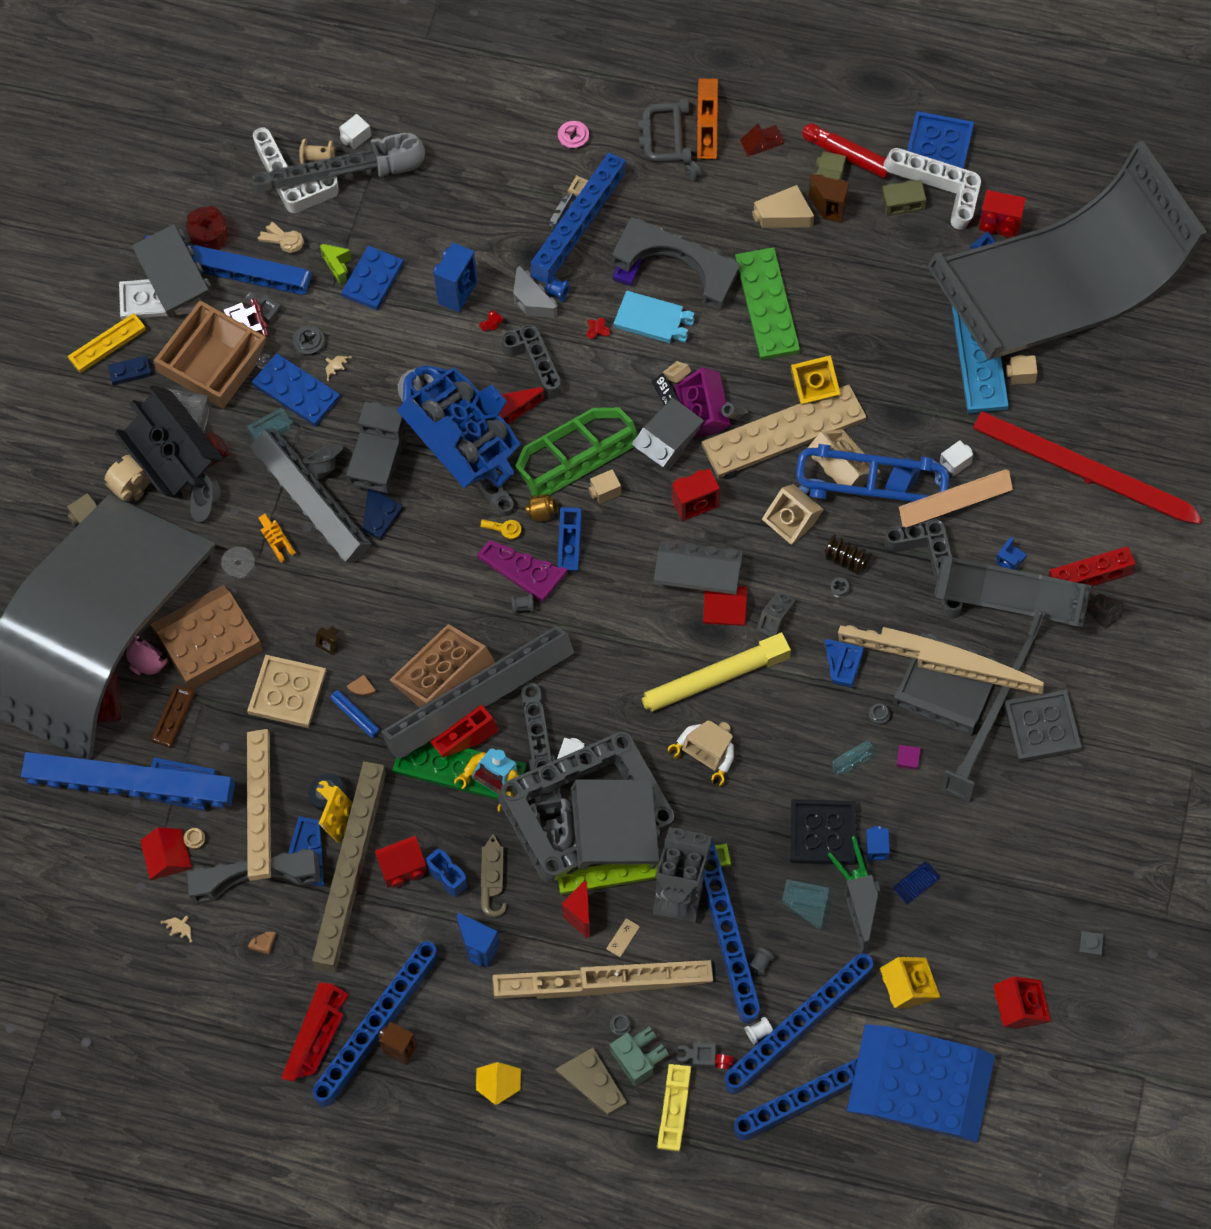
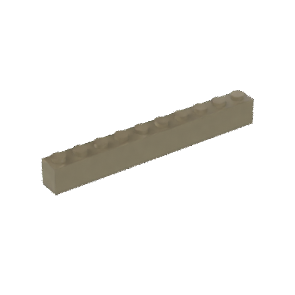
M363 761L312 959L314 969L331 973H336L386 778L384 765Z

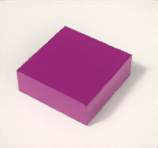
M899 745L896 767L918 770L920 748Z

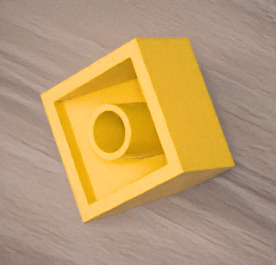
M831 355L791 365L790 370L801 405L841 395Z
M897 957L880 968L894 1008H911L941 998L926 958Z

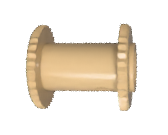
M303 139L299 154L301 164L306 163V161H318L335 157L333 141H329L328 146L307 145L306 139Z

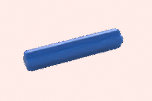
M336 690L331 695V700L371 738L379 734V728L339 690Z

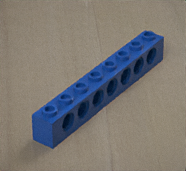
M608 152L531 261V277L549 284L624 177L626 160Z

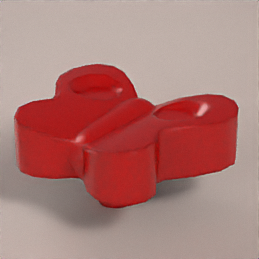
M494 310L490 311L487 321L481 322L479 327L482 331L489 329L493 331L498 328V324L503 321V318Z
M603 317L597 320H588L589 328L586 336L589 339L594 338L597 334L603 336L610 334L609 329L604 325L605 319Z

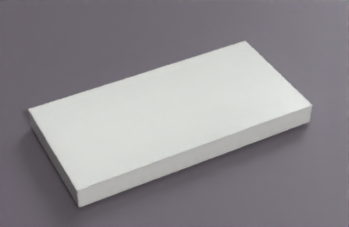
M149 279L119 282L121 320H124L133 313L138 318L168 316ZM200 298L174 310L177 315L190 314L200 301Z

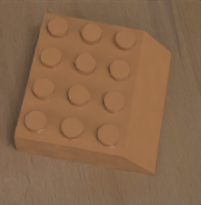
M199 301L155 358L154 363L158 373L224 409L257 365L266 336L208 304Z
M224 585L150 624L187 688L191 690L263 651L259 638L232 594Z

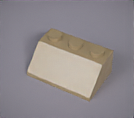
M843 429L821 431L808 447L818 448V444L831 445L830 450L864 454ZM811 456L816 462L821 464L825 473L832 477L837 484L862 487L868 483L870 463Z

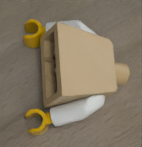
M711 721L689 726L677 739L678 743L668 747V754L670 755L673 750H678L673 757L677 760L681 757L680 749L682 748L683 751L714 771L718 768V773L713 774L711 781L713 784L714 779L720 777L722 781L719 787L724 784L723 775L725 772H728L734 759V746L731 743L733 736L729 733L731 728L725 722L716 725Z

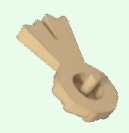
M274 222L266 226L267 232L261 231V236L258 237L260 242L280 244L281 249L288 253L299 251L304 245L301 233L295 230L283 232Z

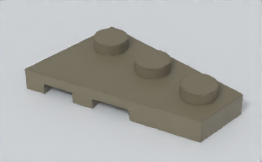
M594 1048L555 1069L558 1075L565 1078L576 1090L578 1089L607 1116L627 1105V1102Z

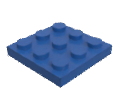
M916 111L907 151L964 169L974 122Z

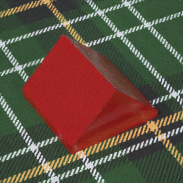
M738 586L736 595L705 590L703 624L745 626L747 586Z
M157 827L140 840L150 881L192 869L182 829Z
M582 882L562 903L563 918L582 935L590 937L587 882Z

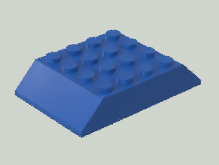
M865 1024L846 1112L977 1143L995 1055L976 1047L894 1027Z

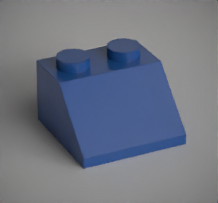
M458 913L459 931L470 962L479 967L482 965L488 967L500 946L498 931Z

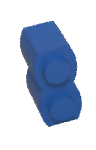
M437 849L426 858L430 874L436 880L442 882L448 894L457 897L467 889L465 874L458 866L452 864L450 857L444 851Z

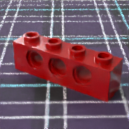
M1126 546L1050 569L1048 577L1091 585L1093 587L1132 575L1136 563L1129 547Z

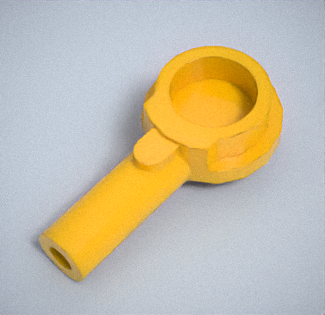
M484 519L481 521L480 527L501 532L502 536L509 540H514L521 534V525L515 520H508L503 524Z

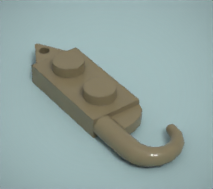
M493 834L485 847H482L481 908L487 916L495 918L504 914L507 904L503 903L502 908L498 911L490 909V897H496L503 891L504 848L500 846Z

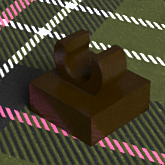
M333 626L329 630L321 627L317 631L315 646L333 655L338 648L339 636L336 634L339 630Z

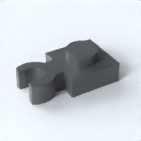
M693 1043V1049L680 1045L678 1046V1051L685 1052L686 1056L678 1057L677 1061L680 1064H685L689 1060H693V1067H715L716 1043Z

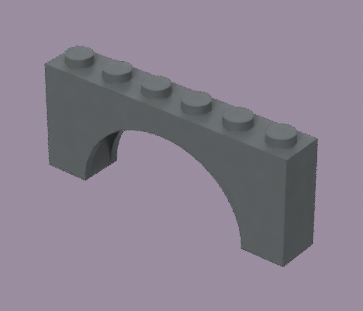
M634 217L630 218L612 253L610 264L629 271L637 261L648 256L666 255L678 258L690 265L699 275L704 290L701 304L720 311L740 267V264L732 258L723 257L716 251L707 250L695 242L686 241L677 234H670L661 227L652 226L644 220Z

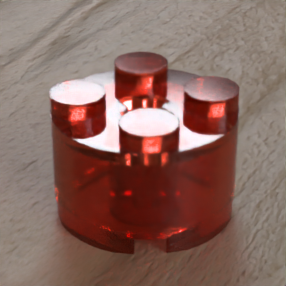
M215 206L201 207L187 215L186 228L192 245L220 250L224 246L229 236L224 215Z

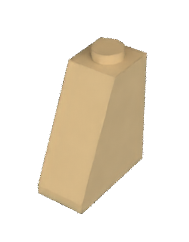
M797 185L754 202L752 215L756 222L759 221L762 228H805L814 225V215Z

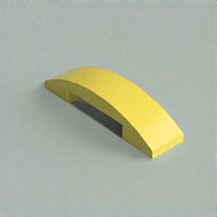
M669 1064L657 1149L680 1152L690 1081V1066Z

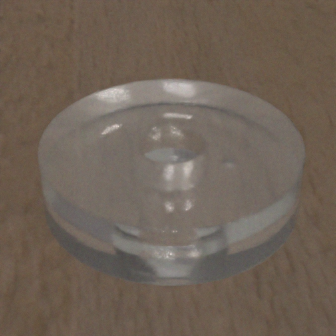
M244 547L230 548L224 553L221 560L224 573L234 580H242L249 577L255 569L254 556L250 550ZM238 561L242 562L240 565H235Z

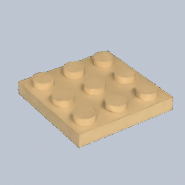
M265 655L247 710L248 714L309 728L327 672L326 668Z

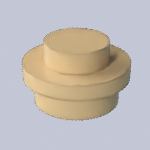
M199 828L189 829L184 835L185 845L190 849H198L205 843L204 832Z

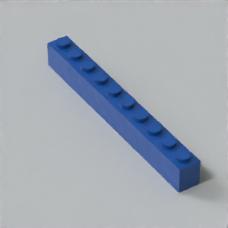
M25 752L21 777L27 781V784L39 786L40 783H44L51 788H60L61 785L68 786L67 789L80 791L81 788L88 789L92 793L109 791L108 794L114 796H121V793L129 794V797L141 799L142 795L150 796L149 799L155 801H162V798H170V802L182 804L184 800L190 801L192 805L203 806L204 803L212 804V807L224 809V806H231L235 781L227 776Z

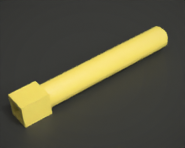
M779 633L760 641L756 647L644 692V697L641 698L646 710L650 709L651 712H654L766 665L768 668L790 659L791 649L783 634Z

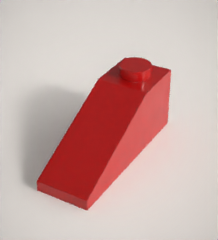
M539 387L501 394L507 402L500 413V417L507 425L545 399L544 389Z
M481 704L433 739L431 744L442 757H446L483 743L498 732L499 729L493 717Z

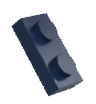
M147 355L108 365L113 386L152 376Z

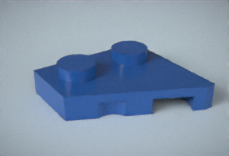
M825 639L832 683L853 687L865 652L864 647Z

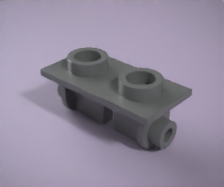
M573 193L570 196L562 197L556 209L560 214L554 213L548 222L550 230L553 231L576 199Z

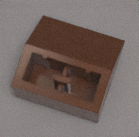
M810 174V201L822 219L842 223L848 204L849 183L841 179L828 178L821 174Z

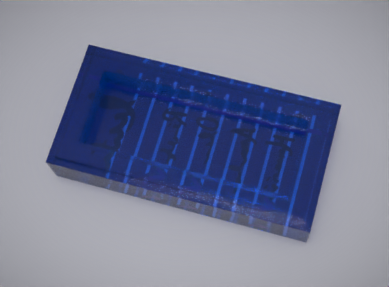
M925 861L894 885L893 890L906 904H909L937 882L940 876Z

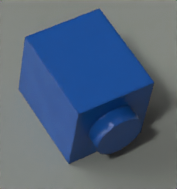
M874 826L867 829V861L889 860L888 828L883 829L881 826Z

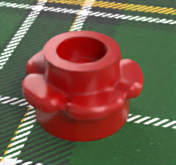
M716 1054L714 1062L717 1063V1068L730 1070V1066L735 1065L733 1063V1056Z

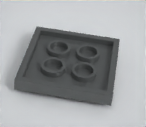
M1067 690L1004 701L1018 762L1081 751L1082 747Z

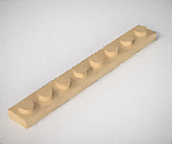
M268 729L247 732L248 878L250 881L271 878L270 733Z

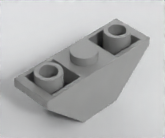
M519 266L516 270L513 291L514 303L526 316L556 318L558 316L556 301L552 297L549 298L545 294L544 288L533 281L529 271H524Z

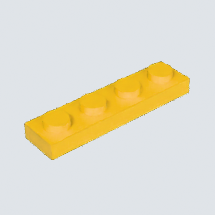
M133 313L68 356L69 361L81 374L146 331V328L135 313Z

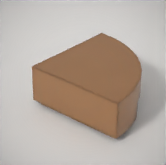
M365 675L347 685V689L354 695L371 696L376 693V690Z
M265 932L253 938L248 948L269 955L276 933Z

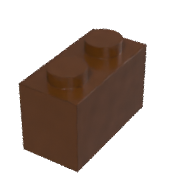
M392 1022L387 1027L384 1026L379 1034L383 1054L407 1065L417 1047L414 1034Z

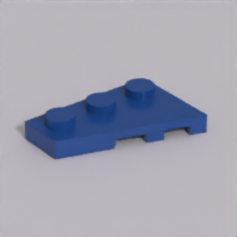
M299 816L288 853H297L302 849L314 850L319 860L320 882L309 884L324 887L319 820Z

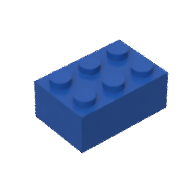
M453 242L450 248H446L444 251L443 259L440 264L435 266L433 275L438 304L460 313L476 286L478 279L474 251Z

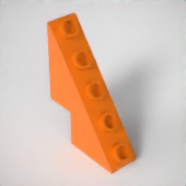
M698 79L697 158L717 159L718 79Z

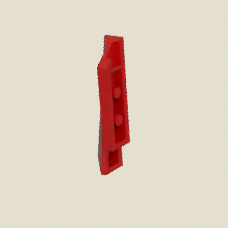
M322 982L318 984L282 1074V1079L293 1082L299 1077L309 1076L316 1072L344 1015L338 1010L349 995L334 984Z

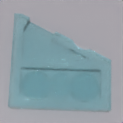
M786 880L782 903L814 927L821 930L829 888Z

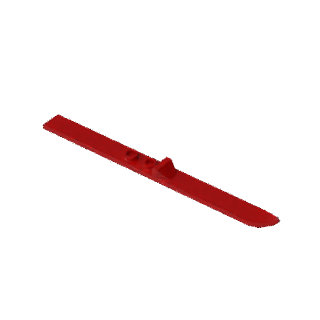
M981 411L973 426V429L1084 478V483H1096L1177 520L1193 524L1202 523L1201 517L1195 508L1186 501Z

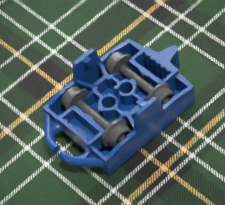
M423 365L405 377L403 383V404L397 411L463 488L484 478L490 480L497 487H501L514 474L507 458L521 443L517 440L507 423L500 417V413L507 401L494 385L478 391L469 379L455 367L448 370ZM428 374L433 377L434 380L419 391L414 389L412 382L417 376ZM497 468L503 472L500 476L496 471Z

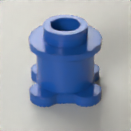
M553 277L549 284L545 286L547 295L556 296L562 303L571 289L569 281L561 282L557 277Z

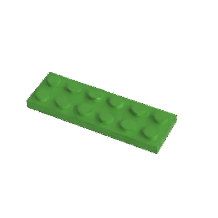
M774 247L735 254V260L740 264L738 272L760 361L800 354Z

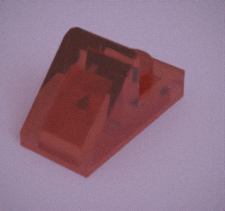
M758 123L740 139V143L747 157L783 145L784 140L776 125L762 130Z

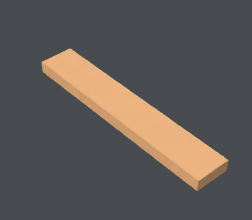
M1005 469L900 506L902 526L909 527L1013 490L1009 470Z

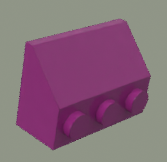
M702 367L675 384L679 402L705 421L693 438L715 435L730 426L729 418L725 417L721 412V407L726 404L720 372Z

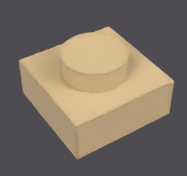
M676 361L662 373H664L667 380L677 383L682 381L691 372L688 364Z

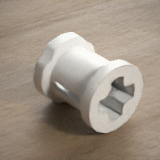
M766 1017L761 1018L760 1022L751 1027H745L747 1036L754 1045L758 1043L759 1039L773 1031Z

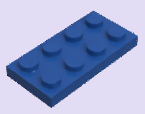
M277 353L252 381V386L315 427L340 399L339 393Z

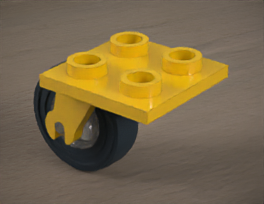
M325 773L318 776L311 783L308 797L314 807L324 811L319 825L337 843H340L346 831L353 802L346 796L347 788L344 781L333 773Z

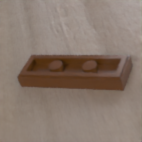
M175 684L151 738L153 743L172 748L196 694L194 690Z

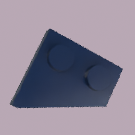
M368 489L363 531L381 541L402 512L403 506L375 490Z

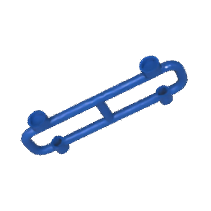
M818 444V448L813 447L803 450L799 454L797 461L796 478L803 487L810 488L809 497L826 499L827 491L910 502L929 496L875 489L878 464L936 471L941 475L939 492L948 490L949 473L947 469L941 464L933 463V458L921 457V461L830 450L831 445ZM809 456L870 463L867 488L808 480L804 476L806 459Z

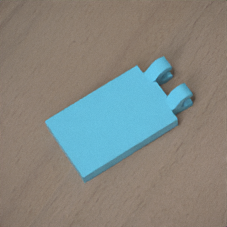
M626 291L613 326L617 329L666 343H671L672 339L686 343L688 329L678 327L680 322L692 326L695 318H693L694 312H683V306Z

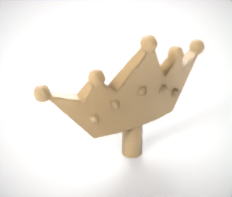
M337 356L333 360L326 358V361L329 363L326 367L327 381H329L331 374H336L335 370H344L345 368L342 366V363H347L346 360L352 357Z
M187 916L182 921L176 917L161 921V924H168L166 926L167 929L172 927L170 936L181 933V938L187 936L189 942H192L191 928L185 923L189 919Z

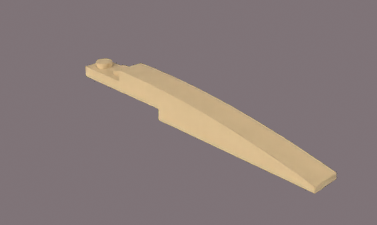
M840 625L838 631L839 642L918 659V667L1043 695L1044 682L986 657L939 641L883 627L881 634L873 630H859L850 625L846 627Z
M711 960L581 967L580 970L501 974L493 975L492 982L494 999L537 996V999L712 983L713 975Z

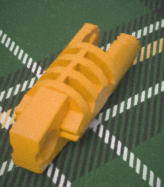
M266 514L260 516L259 520L264 527L261 529V532L280 563L284 562L285 559L279 550L285 546L289 554L292 556L296 554L277 521L271 522Z

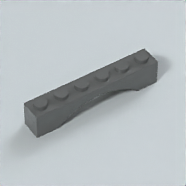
M302 849L297 853L291 854L280 853L278 856L271 857V876L281 877L298 885L320 882L318 857L314 850ZM241 860L235 864H219L213 868H197L194 871L187 872L189 897L194 904L216 900L233 885L249 879L248 861Z

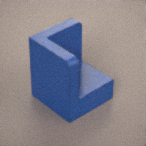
M1010 537L999 551L996 564L1004 568L1016 570L1025 559L1026 553L1013 546L1014 538Z

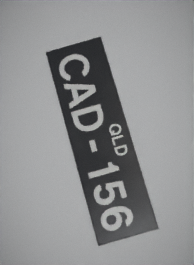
M664 373L652 381L664 406L672 397L679 402Z

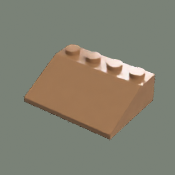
M448 624L390 679V682L421 708L494 664L495 661L485 645Z

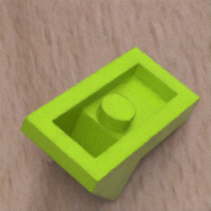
M326 244L320 245L322 257L339 284L346 283L348 270L345 263L352 259L350 250Z

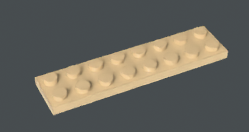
M850 385L839 388L841 395L802 405L797 404L702 441V447L718 479L734 470H742L811 443L821 431L844 430L865 422L867 417Z

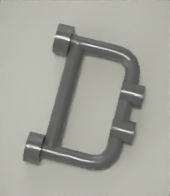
M680 98L678 103L650 105L644 110L642 119L638 120L639 131H643V136H639L640 148H644V153L648 159L658 162L683 160L684 164L691 162V148H683L681 114H689L688 98ZM673 111L675 153L655 154L652 152L650 115L653 112Z

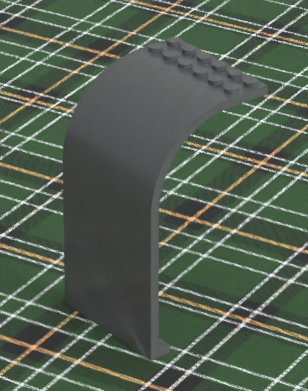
M1140 141L1135 144L1114 180L1096 198L1074 214L1048 227L948 257H943L941 253L934 254L927 267L987 359L991 360L1105 324L1132 311L1156 295L1182 271L1202 242L1207 231L1162 169L1144 141Z
M108 495L26 578L1 617L0 719L78 757L90 760L94 752L96 724L100 705L109 680L120 658L136 634L204 561L210 563L214 559L215 543L114 496Z

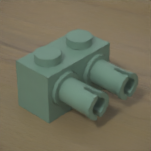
M649 1026L634 1037L630 1036L627 1032L609 1044L610 1053L634 1087L653 1076V1065L669 1056L667 1050L663 1049L664 1046L662 1044L646 1055L641 1052V1047L656 1039L655 1033L651 1032L652 1029Z

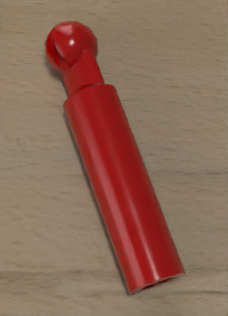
M807 124L803 128L802 135L807 142L814 143L824 148L827 152L846 156V161L883 179L889 176L890 172L884 168L885 157L833 132L830 133L816 124Z

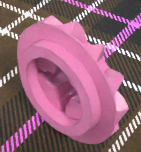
M579 121L566 122L558 131V140H560L561 145L567 146L568 149L571 147L577 150L579 146H584L589 139L588 128ZM576 131L577 137L571 140L570 135H573Z

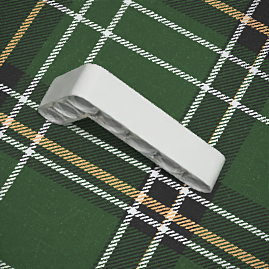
M266 128L255 130L253 133L255 147L268 173L275 169L287 167L269 130ZM336 176L276 188L286 209L291 213H297L327 201L339 193ZM283 177L275 178V180L283 179Z
M894 148L889 152L884 161V168L888 172L915 181L921 180L924 184L956 193L951 224L957 230H963L967 227L974 214L981 183L980 176L977 173L899 148Z

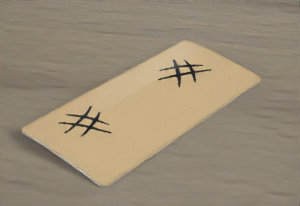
M625 919L606 949L621 957L640 926Z

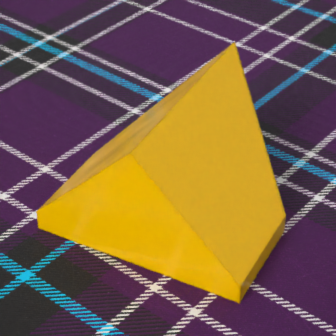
M499 1062L477 1068L476 1091L480 1092L495 1105L520 1091V1068Z

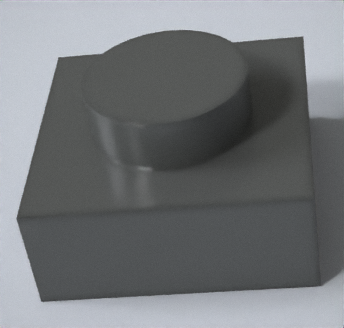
M1081 931L1079 955L1101 957L1103 934Z

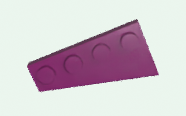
M491 540L477 554V559L527 593L532 594L534 598L542 603L568 573V570L563 567L558 568L551 565L550 562L544 560L542 562L532 558L531 555L518 553L510 547Z

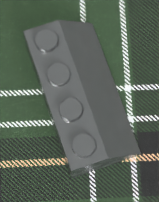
M671 540L660 541L653 583L736 595L741 574L743 551L721 549L714 546H699L693 543H676Z

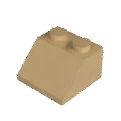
M792 484L781 488L762 520L793 545L815 524L824 509L797 486Z

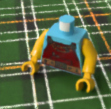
M490 749L487 753L482 752L474 755L465 767V772L454 780V784L461 779L464 782L461 789L465 788L470 783L469 776L471 775L472 779L498 794L505 782L519 775L516 763L506 757L502 750ZM506 792L509 797H514L513 793ZM499 804V805H498V811L500 812V811H502L503 809H502L501 805Z

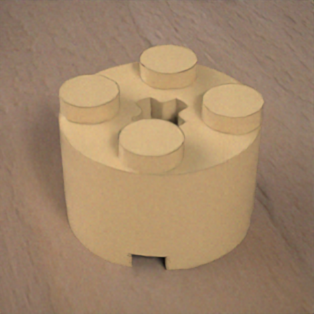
M129 454L123 456V461L119 464L115 462L105 475V481L107 482L105 485L124 502L141 499L144 495L143 491L151 483L143 469Z

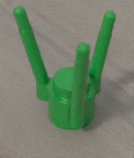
M852 836V841L860 868L852 871V876L847 873L832 853H828L829 858L847 881L869 876L855 836Z

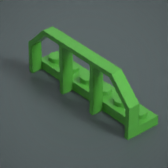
M592 408L524 446L515 467L520 477L527 483L532 496L551 495L635 447L632 443L638 435L633 420L620 408ZM595 418H620L628 427L599 443L583 425ZM577 429L593 447L567 461V458L552 443ZM546 447L562 464L532 480L524 470L530 455Z

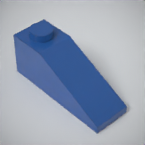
M562 506L560 508L558 568L578 570L582 507Z

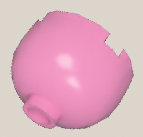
M135 636L126 651L127 660L131 664L129 668L138 675L141 672L146 675L160 672L169 661L166 657L163 660L160 657L163 654L146 640L139 642L137 640L139 636Z

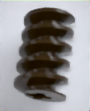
M834 534L825 549L826 560L833 558L834 564L840 562L842 568L847 566L848 571L855 569L856 575L861 574L868 565L871 553L867 557L865 556V549L858 553L857 545L850 549L851 542L844 546L843 538L836 542V535Z

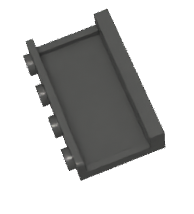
M174 224L132 245L169 318L177 315L174 310L204 295H207L208 298L212 296L209 291L212 287L208 279H203L200 274L204 272L198 261L194 263L192 259L195 254L191 246L185 245L184 240H186L182 229L177 230Z

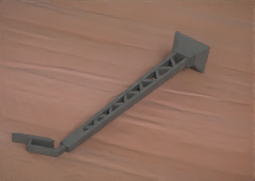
M1037 609L1028 632L1030 636L1012 667L1013 669L1020 671L1033 640L1036 638L1046 612L1045 610ZM1002 686L962 765H959L956 773L948 770L944 771L940 790L970 802L975 783L969 780L972 768L1011 690L1010 687Z

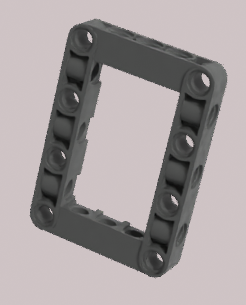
M626 732L613 734L505 782L499 791L498 802L543 881L554 882L580 869H578L576 843L571 848L562 852L554 850L547 838V832L543 831L537 820V814L533 813L527 802L535 797L615 763L624 780L652 781V788H655L656 797L653 800L654 808H657L658 816H662L665 821H661L657 817L655 821L659 832L662 833L667 830L673 821V810L637 749L632 737ZM616 743L622 744L624 748L618 747ZM580 759L586 760L588 764H583ZM543 775L549 776L551 781L546 780ZM506 792L513 793L514 797H509ZM547 866H552L555 869V871H549L547 869Z

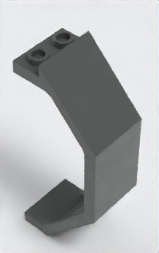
M942 555L934 597L1029 616H1035L1037 609L1040 608L1046 611L1043 619L1083 627L1091 585Z

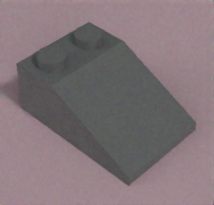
M672 397L643 427L632 445L660 466L670 471L705 421Z
M872 875L847 881L845 898L859 946L864 954H867L876 904L879 901L878 894H880L879 884L877 881L874 882Z

